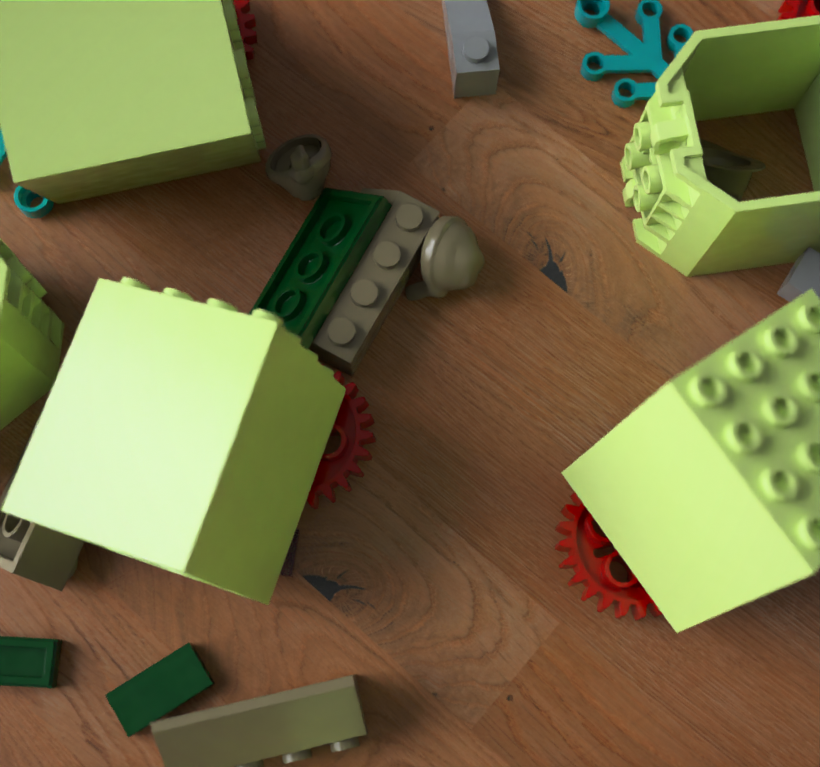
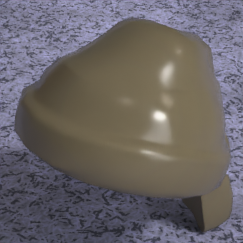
M307 134L295 137L283 143L269 156L266 162V174L270 180L284 188L293 197L299 198L302 201L313 200L324 189L326 177L331 168V148L327 140L318 135Z
M442 216L429 228L423 242L420 259L421 273L424 281L407 286L405 288L406 297L410 301L428 296L442 298L447 295L448 291L467 289L475 284L477 276L485 264V259L479 248L476 235L468 227L465 220L458 216Z

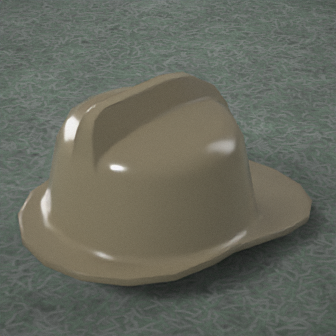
M700 139L707 181L741 202L753 172L764 170L766 168L765 164L759 160L740 156L717 144Z

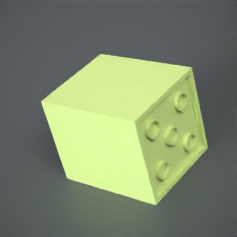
M0 0V128L15 184L57 204L261 162L259 150L265 149L266 143L256 107L257 103L247 67L246 54L233 0Z
M122 277L120 283L99 278L1 511L106 550L269 605L346 389L333 377L334 371L321 365L317 361L319 356L305 349L300 344L302 339L288 332L282 326L283 320L272 313L258 309L253 310L252 315L240 313L231 304L209 298L207 304L193 301L194 299L188 294L173 288H164L163 293L151 291V288L144 283L128 277Z
M812 288L669 381L561 472L676 633L806 577L820 568V298Z

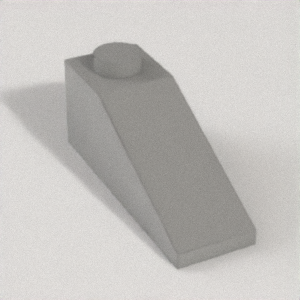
M442 0L454 98L496 94L500 67L495 30L487 0Z

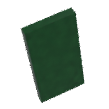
M325 187L248 315H252L253 310L258 309L278 316L283 320L282 326L288 332L299 336L302 339L300 344L308 350L391 209L392 205L384 196Z

